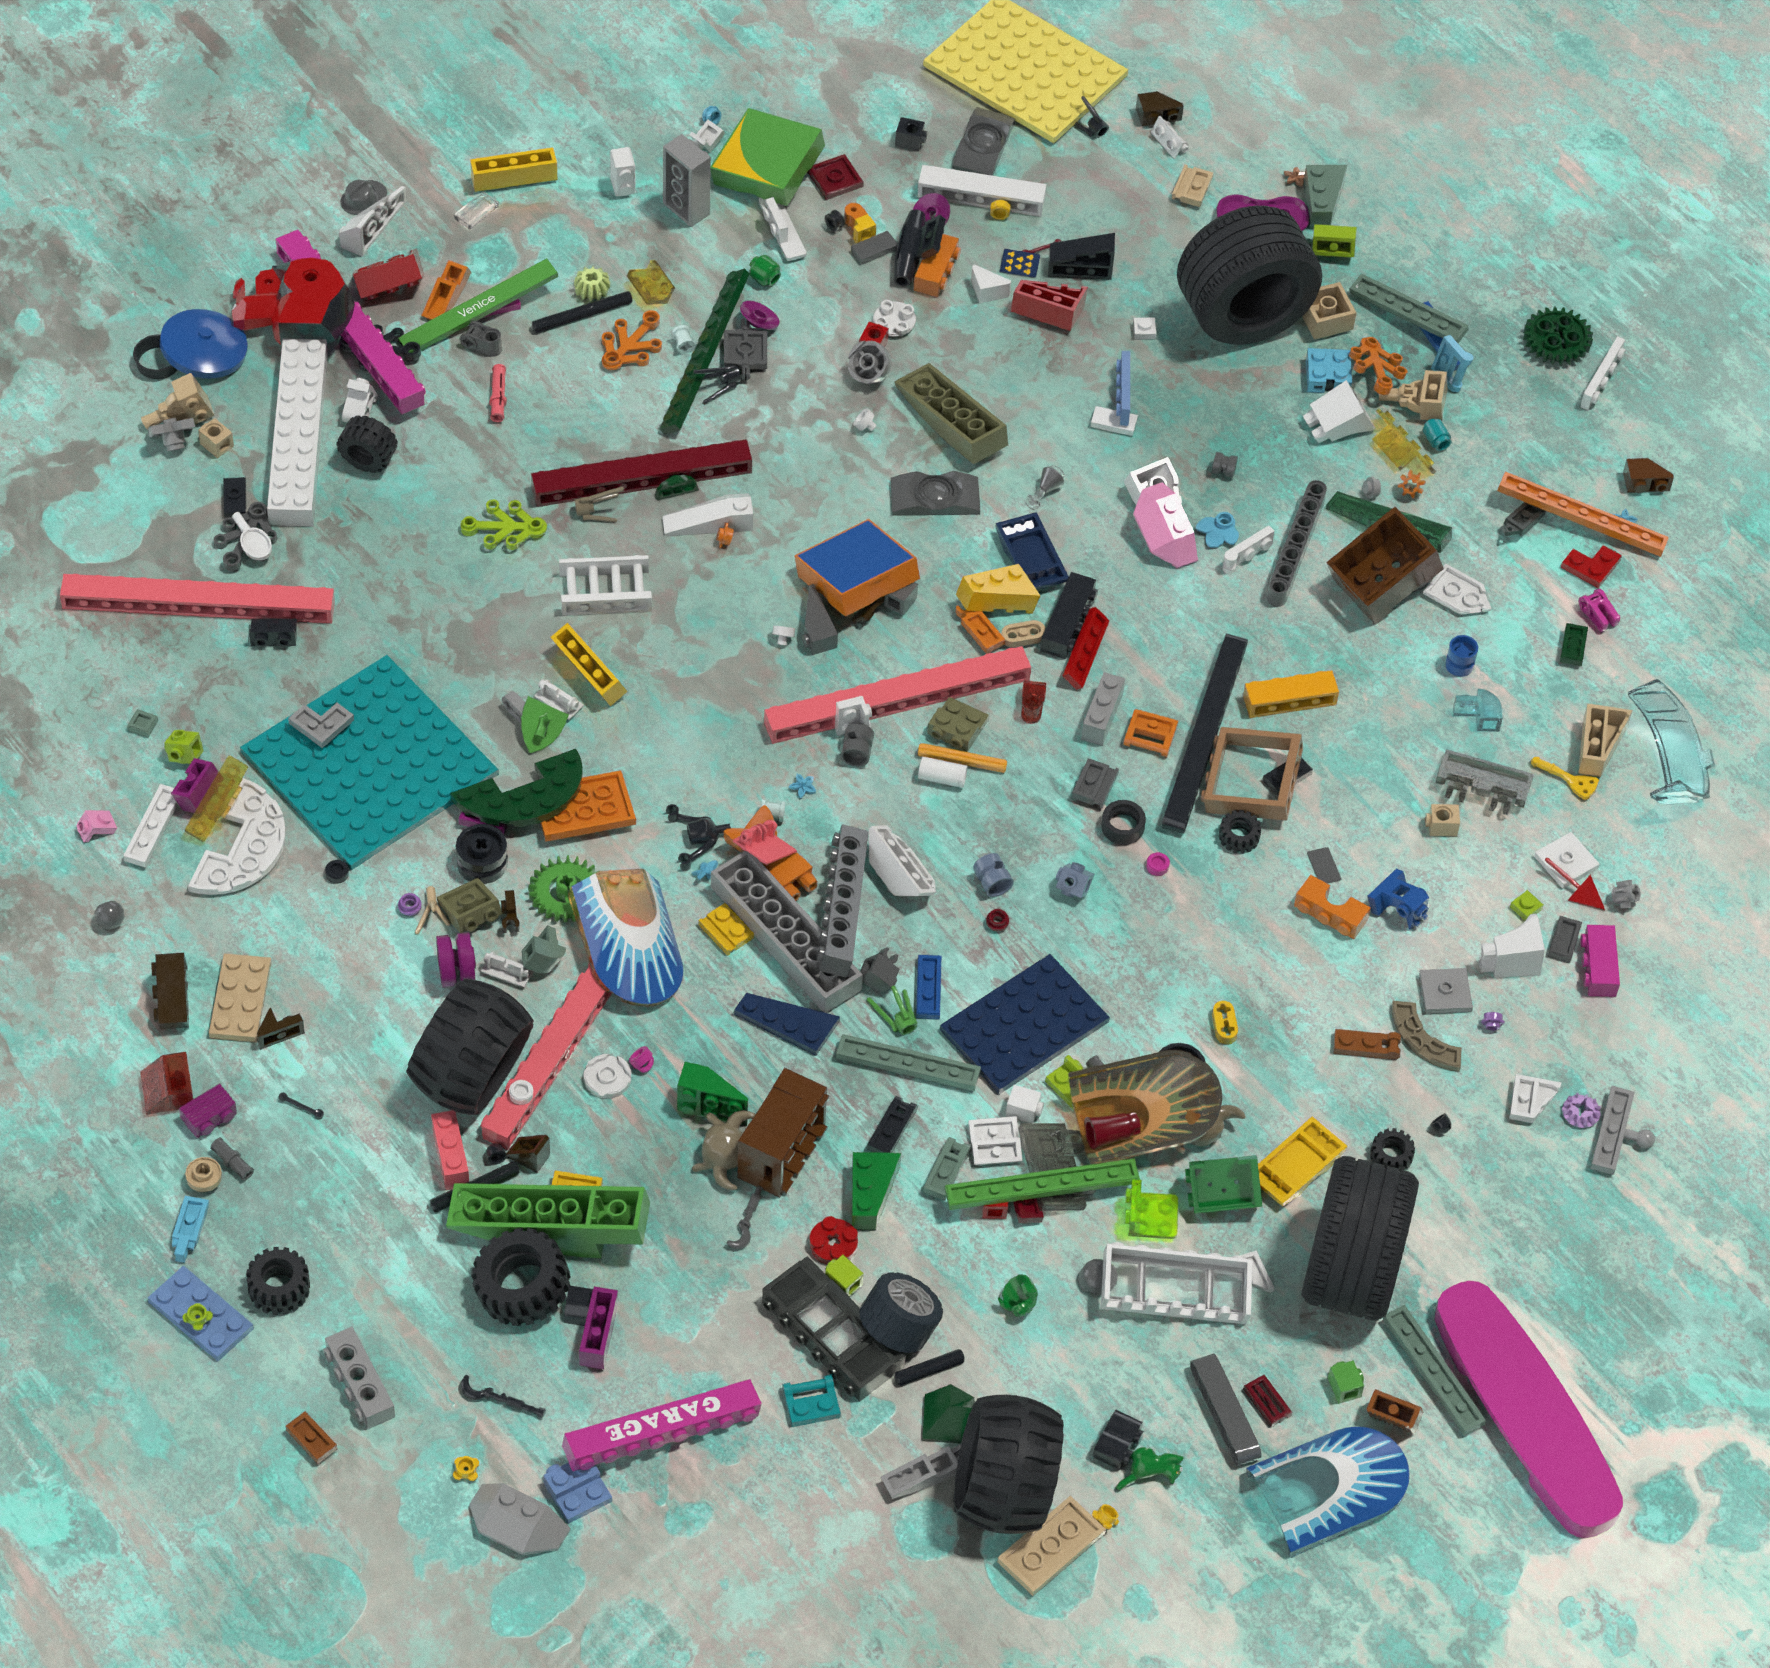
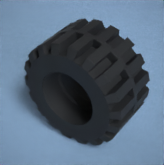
M358 415L350 418L340 434L336 445L338 446V452L341 453V456L349 464L362 471L376 473L386 468L397 449L398 442L395 439V434L384 423L372 417L369 418L364 415L361 417Z
M273 1247L271 1251L267 1248L263 1250L262 1255L258 1253L254 1256L255 1261L251 1260L248 1264L249 1269L246 1271V1280L250 1300L254 1302L256 1308L260 1309L262 1307V1311L267 1314L269 1311H272L273 1315H278V1312H283V1315L289 1314L288 1310L296 1311L298 1304L303 1305L306 1302L305 1297H308L310 1293L309 1271L307 1264H305V1259L302 1256L299 1257L298 1252L295 1250L290 1252L287 1247H284L283 1250H279V1247ZM278 1275L287 1276L291 1279L283 1286L274 1287L266 1284L267 1280Z

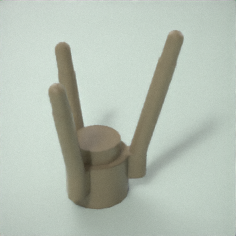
M619 487L589 497L575 499L577 517L583 516V521L596 520L616 523V518L590 515V513L594 512L593 503L616 498L619 496L618 492L623 491L624 488Z

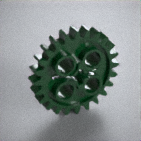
M1554 306L1553 311L1545 307L1544 313L1538 310L1537 315L1531 314V318L1527 319L1523 331V340L1526 341L1525 347H1530L1529 353L1536 352V359L1542 356L1544 363L1547 360H1551V365H1554L1555 361H1558L1560 366H1562L1563 361H1566L1567 364L1571 365L1572 359L1575 362H1579L1580 357L1585 358L1586 353H1589L1593 342V332L1590 331L1591 325H1586V319L1580 320L1581 314L1574 316L1573 310L1567 313L1565 312V307L1561 311H1558L1556 306Z

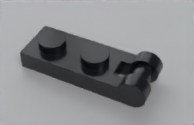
M895 1096L867 1144V1150L877 1153H892L909 1122L915 1116L918 1105L912 1102L908 1104L903 1101V1098Z

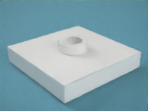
M1572 832L1541 848L1534 854L1536 860L1562 889L1571 883L1545 861V858L1553 861L1575 881L1597 870L1600 865Z

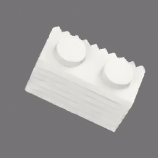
M629 147L612 149L610 151V180L617 197L636 193V166Z

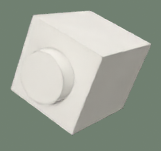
M1014 1085L1007 1103L1006 1117L1017 1116V1120L1034 1124L1036 1116H1041L1044 1103L1040 1102L1041 1092Z

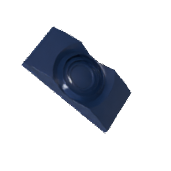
M1037 512L996 523L995 527L1004 552L1010 558L1013 565L1019 564L1036 590L1067 582L1069 576Z

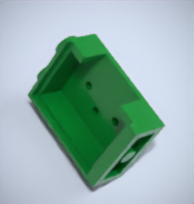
M1257 1155L1189 1162V1169H1185L1186 1183H1191L1192 1192L1187 1193L1189 1207H1194V1214L1262 1207Z

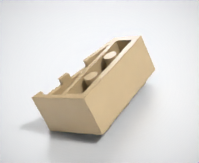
M1587 703L1583 718L1578 774L1602 776L1629 725L1633 710Z

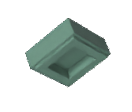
M137 709L127 725V730L149 738L158 722V716Z

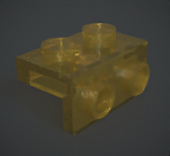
M651 260L647 269H631L627 274V278L647 305L667 304L675 289L656 260Z

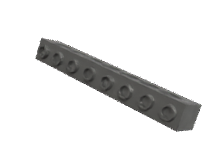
M844 824L841 825L839 833H834L832 839V846H835V848L831 851L829 861L833 862V865H830L827 878H831V881H828L825 894H828L829 897H826L823 910L827 911V913H824L821 927H824V930L821 931L819 944H822V947H819L817 960L820 961L819 971L847 977L853 962L869 831Z

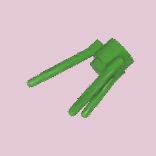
M891 987L900 1009L895 1014L894 1021L870 997L867 998L868 1003L891 1026L894 1033L899 1031L901 1035H906L917 1028L918 1022L914 1017L907 990L904 989L902 991L906 1010L896 987Z

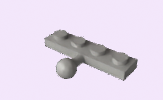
M1611 1086L1590 1169L1614 1175L1623 1138L1636 1141L1644 1149L1654 1145L1655 1135L1650 1130L1644 1129L1636 1132L1626 1129L1634 1091Z

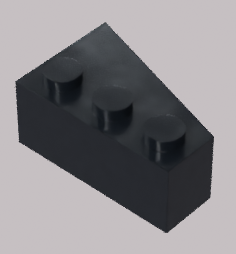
M1115 233L1050 243L1048 276L1112 280Z

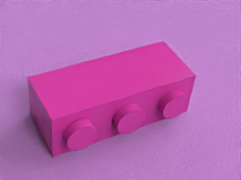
M1587 924L1585 934H1581L1580 946L1585 950V953L1582 954V967H1586V973H1584L1583 978L1584 987H1588V996L1616 997L1620 986L1615 925Z

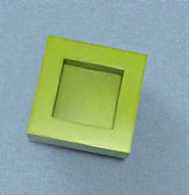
M1528 890L1510 904V908L1524 921H1526L1530 914H1538L1543 910L1544 906Z

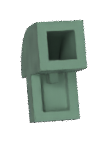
M547 925L538 937L533 936L521 951L523 967L537 973H549L552 971L566 952V947L558 945L556 928Z

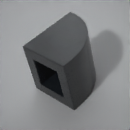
M570 1285L565 1306L564 1323L585 1326L593 1289Z

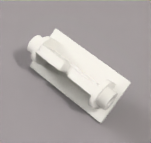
M1159 116L1151 133L1167 152L1176 159L1179 152L1186 153L1189 150L1188 143L1177 135L1178 133L1172 128L1169 121H1165Z
M542 679L538 685L540 690L534 695L539 701L569 714L568 720L584 706L577 698L568 695L549 680L545 681Z
M494 952L485 954L484 962L486 963L481 970V973L525 988L533 972L524 968L523 964L495 955Z

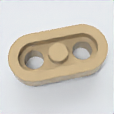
M1037 620L1009 624L1002 629L1001 635L1005 638V645L1008 647L1036 644L1041 642L1045 626Z

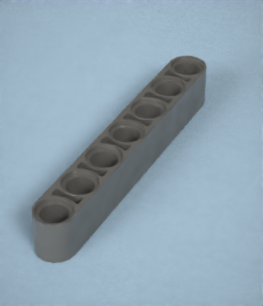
M1313 480L1307 485L1272 575L1267 600L1274 607H1281L1287 602L1324 506L1327 486L1320 480Z

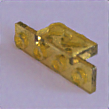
M1378 408L1376 412L1388 425L1372 440L1400 471L1417 456L1430 472L1434 474L1436 470L1432 467L1434 464L1432 459L1427 454L1422 456L1419 453L1422 448L1414 440L1408 441L1406 436L1409 434L1401 425L1396 427L1393 424L1395 418L1388 411L1383 413Z
M230 755L226 758L184 830L186 833L201 842H205L220 817L225 818L231 809V806L228 805L231 798L236 800L241 792L242 787L239 784L248 769L246 764Z

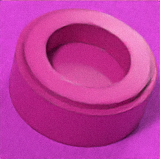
M1156 852L1148 856L1146 868L1150 874L1162 876L1168 872L1170 860L1165 854Z

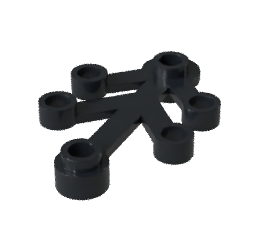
M373 325L376 329H380L386 342H399L398 338L404 335V331L401 328H394L391 332L384 335L381 325ZM341 336V339L339 340V346L341 350H343L344 352H351L358 360L360 370L367 371V369L360 362V360L357 358L354 352L350 349L349 344L346 343L343 340V336ZM408 342L404 347L392 345L396 355L405 356L411 362L417 361L421 356V347L417 342Z

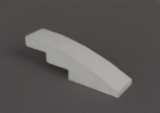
M961 1444L952 1449L947 1446L928 1457L926 1454H923L881 1476L891 1498L895 1499L955 1477Z

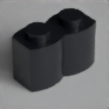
M1115 1410L1094 1448L1093 1457L1119 1470L1123 1464L1128 1465L1134 1452L1131 1450L1134 1444L1139 1445L1145 1431L1142 1430L1143 1422Z

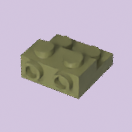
M949 697L943 707H939L929 721L927 734L937 740L951 744L956 749L968 752L989 721V715Z
M479 878L437 897L438 904L449 915L451 924L460 933L465 931L472 932L478 925L487 921L493 922L502 914L499 900Z

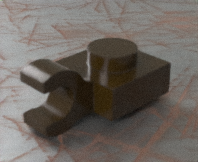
M514 890L505 891V900H501L502 914H507L502 920V931L507 933V926L514 925L516 932H519L520 922L517 918Z

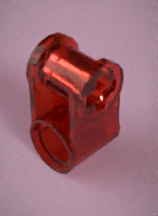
M1024 680L1021 718L1026 723L1034 724L1040 721L1043 702H1045L1047 682Z

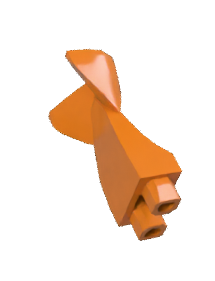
M763 805L745 828L724 830L725 842L737 851L744 852L740 846L733 842V839L740 837L745 829H750L759 823L763 824L767 820L774 821L771 811L766 805ZM797 852L767 865L762 863L795 901L800 898L799 888L803 887L807 892L817 888V880L812 874L813 867Z

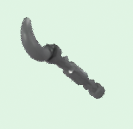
M760 1185L756 1187L755 1193L752 1194L747 1209L744 1210L746 1216L738 1223L742 1232L741 1238L737 1241H727V1245L731 1248L743 1249L750 1243L751 1235L749 1228L751 1224L749 1221L761 1199L760 1194L763 1187Z

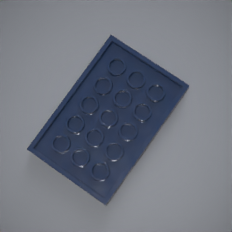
M1048 954L942 1023L940 1031L970 1064L981 1067L980 1075L1000 1095L1109 1023L1110 1017L1051 954Z

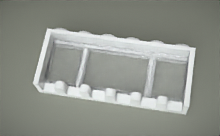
M1120 1242L1107 1244L1103 1251L1100 1309L1243 1325L1247 1323L1251 1315V1259H1245L1243 1256L1223 1257L1218 1253L1197 1254L1196 1251L1192 1250L1178 1252L1173 1251L1171 1248L1151 1249L1146 1245L1125 1246Z

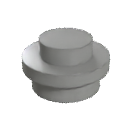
M1368 477L1363 483V493L1366 494L1368 499H1373L1380 495L1381 483L1379 479Z

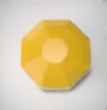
M996 200L991 203L990 215L993 218L1004 220L1009 217L1010 204L1008 202Z

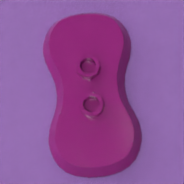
M1234 194L1223 197L1217 205V218L1243 207L1270 206L1289 213L1295 219L1301 231L1309 223L1307 205L1302 200L1291 196L1259 200Z

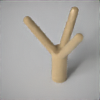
M433 886L426 888L428 905L415 930L417 935L420 933L430 910L436 911L447 926L450 925L449 920L437 905L436 891Z

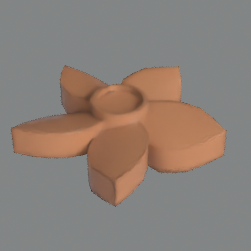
M1295 167L1293 172L1284 171L1283 174L1289 177L1287 184L1295 182L1298 186H1303L1305 172H1300L1298 167Z

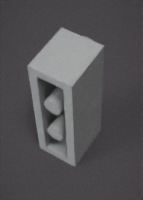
M1106 672L1103 673L1083 722L1081 740L1103 746L1123 696L1125 678Z

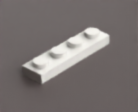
M1618 336L1583 394L1581 408L1589 410L1592 403H1597L1601 394L1599 391L1606 388L1609 374H1614L1618 365L1616 362L1618 360L1621 361L1625 355L1626 349L1623 348L1625 339Z
M163 784L159 785L123 855L125 862L146 868L178 805L171 795L173 787Z

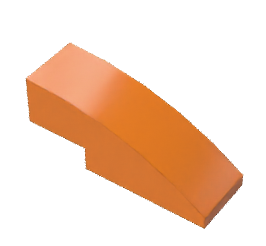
M448 260L442 276L436 280L422 312V317L432 320L454 307L471 274L467 266Z

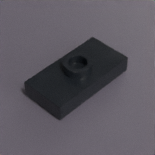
M246 477L223 478L224 518L232 517L236 512H240V514L247 513Z

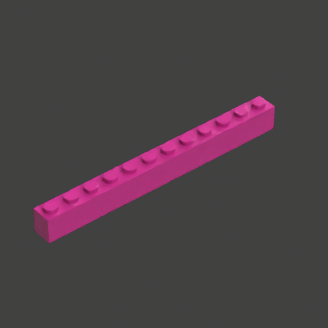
M298 229L276 238L277 254L284 263L301 258L312 257L321 259L318 250L312 248L308 237L303 236ZM355 302L352 318L340 336H343V340L349 344L350 349L401 414L425 405L424 395H426L423 384L416 381L412 370L406 368L401 356L395 354L390 342L384 340L380 329H376L373 326L371 318L365 315L360 304Z

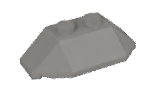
M504 1483L482 1484L469 1504L479 1534L521 1555L542 1553L549 1550L558 1551L570 1532V1527L548 1505Z

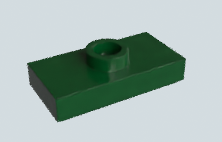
M1566 623L1560 656L1561 663L1582 666L1588 627Z

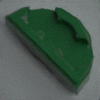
M674 475L657 487L655 496L657 500L699 491L696 480L691 476Z

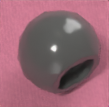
M116 901L102 903L97 906L94 912L98 925L110 930L119 927L125 917L124 909Z

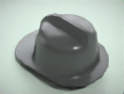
M354 180L348 184L345 193L341 197V207L349 214L358 215L386 197L387 189L378 181Z

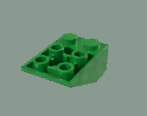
M684 1062L677 1084L678 1111H682L687 1115L695 1114L704 1117L712 1113L721 1121H727L735 1112L748 1111L749 1098L707 1066ZM748 1119L743 1121L741 1125L747 1126Z

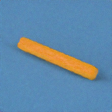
M920 743L918 747V756L1001 773H1004L1007 768V760L925 743Z

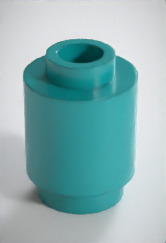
M1430 419L1424 424L1422 432L1434 449L1443 451L1451 445V435L1440 419Z

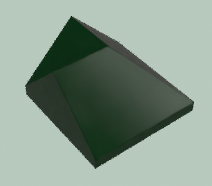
M952 1384L926 1393L924 1397L922 1441L962 1443L963 1433L969 1413L975 1402V1397Z

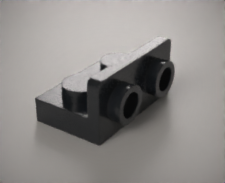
M251 619V629L249 631L251 646H296L297 619Z

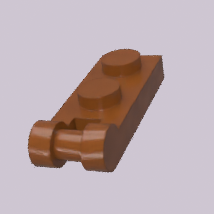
M1335 1029L1333 1054L1395 1060L1400 1058L1401 1050L1398 1045L1401 1043V1035L1397 1032L1384 1034ZM1382 1045H1389V1047L1383 1048Z

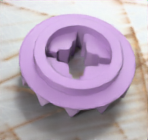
M1577 1092L1574 1096H1568L1563 1104L1562 1112L1564 1118L1571 1125L1587 1128L1598 1122L1601 1115V1106H1598L1596 1098H1590L1588 1093L1586 1095H1579ZM1583 1104L1586 1111L1579 1116V1108Z

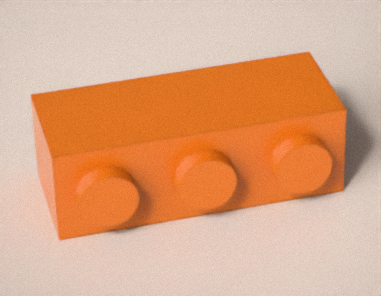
M946 234L942 235L939 253L924 260L922 259L914 277V291L938 297L941 290H945L948 282L947 276L952 275L955 265L954 261L958 260L961 254L959 238Z

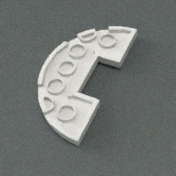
M241 778L224 812V819L241 823L243 826L228 856L209 850L205 851L188 885L189 892L206 895L235 892L256 883L275 866L285 845V822L278 803L266 793L264 788L250 780Z

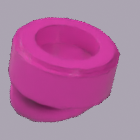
M642 1046L630 1056L629 1063L640 1072L646 1073L651 1070L654 1064L653 1053L647 1046Z

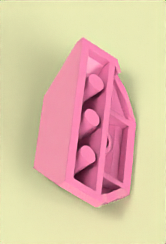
M1163 482L1142 489L1133 515L1150 552L1162 560L1171 563L1176 568L1197 562L1198 556L1194 531L1177 494Z

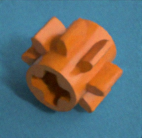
M1409 470L1407 477L1403 474L1400 476L1404 482L1398 484V487L1403 488V496L1408 493L1414 498L1415 492L1423 493L1420 485H1424L1426 481L1420 479V472L1415 475L1412 470ZM1409 480L1416 483L1414 489L1411 488V485H1407Z

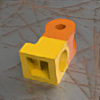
M858 203L847 204L844 210L845 225L854 231L853 240L859 243L876 236V224L865 209Z

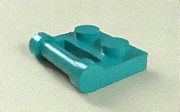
M826 1375L823 1379L792 1385L790 1382L782 1384L792 1427L841 1418L832 1375ZM826 1389L825 1394L799 1399L793 1398V1394Z

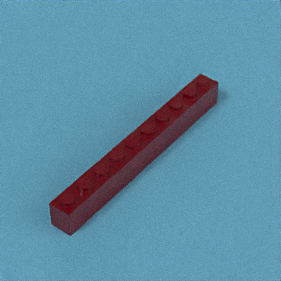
M747 439L734 440L720 444L531 473V487L536 507L573 502L575 499L589 497L619 487H623L624 490L618 492V494L655 489L674 475L691 476L696 482L750 474L752 473V456Z

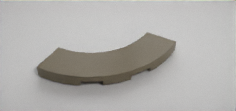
M1393 1000V1021L1404 1043L1425 1061L1443 1069L1460 1072L1462 1048L1448 1045L1428 1035L1418 1017L1416 1003Z

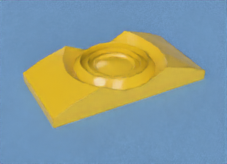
M1312 1116L1258 1163L1260 1188L1283 1207L1300 1196L1318 1176L1327 1172L1334 1164V1161L1340 1158L1347 1150L1348 1146Z

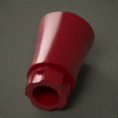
M1136 1112L1086 1117L1084 1120V1130L1090 1148L1095 1150L1107 1144L1139 1135L1141 1133V1123Z

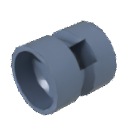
M990 853L984 855L973 865V871L979 881H981V885L989 897L1003 895L1014 884L999 854Z

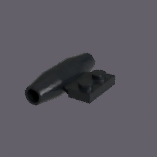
M914 209L909 212L900 231L894 257V282L897 285L903 287L910 285L918 268L920 258L924 260L939 253L946 222L943 216L938 215L925 222V213L921 210Z

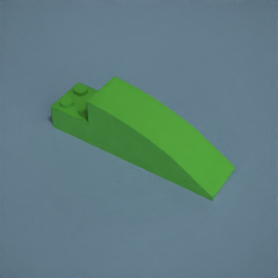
M454 1183L446 1227L485 1240H491L493 1237L498 1238L505 1231H509V1233L514 1232V1229L523 1228L524 1231H527L528 1228L536 1229L538 1234L539 1232H544L550 1239H554L565 1256L601 1259L604 1244H644L650 1200L645 1187Z

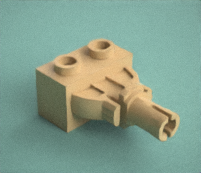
M1425 370L1424 380H1417L1410 384L1403 383L1399 388H1392L1389 395L1379 394V401H1398L1400 407H1408L1411 411L1420 413V420L1440 419L1442 421L1447 395V372Z
M189 373L172 381L174 392L164 402L158 404V410L142 416L141 420L148 430L150 426L158 425L163 420L176 418V421L193 418L194 424H197L214 416V412L207 394L192 373Z

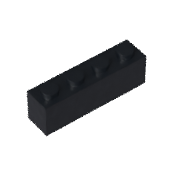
M1074 572L1070 573L1042 636L1041 652L1066 659L1069 651H1073L1076 643V634L1079 635L1081 631L1082 621L1086 618L1091 608L1089 606L1091 601L1095 602L1098 595V589H1095L1096 579Z

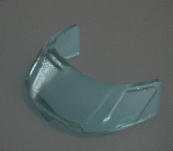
M1659 679L1652 680L1629 691V698L1641 711L1653 733L1664 776L1665 786L1650 792V797L1663 805L1698 803L1701 799L1710 798L1708 769L1715 766L1712 750L1707 749L1703 751L1692 717L1682 702Z

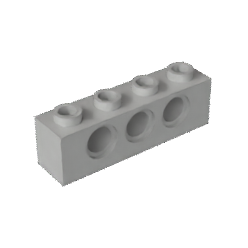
M351 1326L326 1337V1348L323 1349L324 1355L328 1363L333 1362L335 1366L333 1370L338 1382L343 1381L346 1387L344 1393L347 1400L354 1402L356 1406L354 1411L359 1422L364 1421L367 1429H370L395 1418L394 1404L354 1328ZM345 1357H351V1358H352L351 1360H348V1361L342 1360V1359L345 1358ZM355 1377H362V1378H363V1379L358 1380V1381L353 1380V1378H355ZM365 1397H373L369 1401L363 1400Z

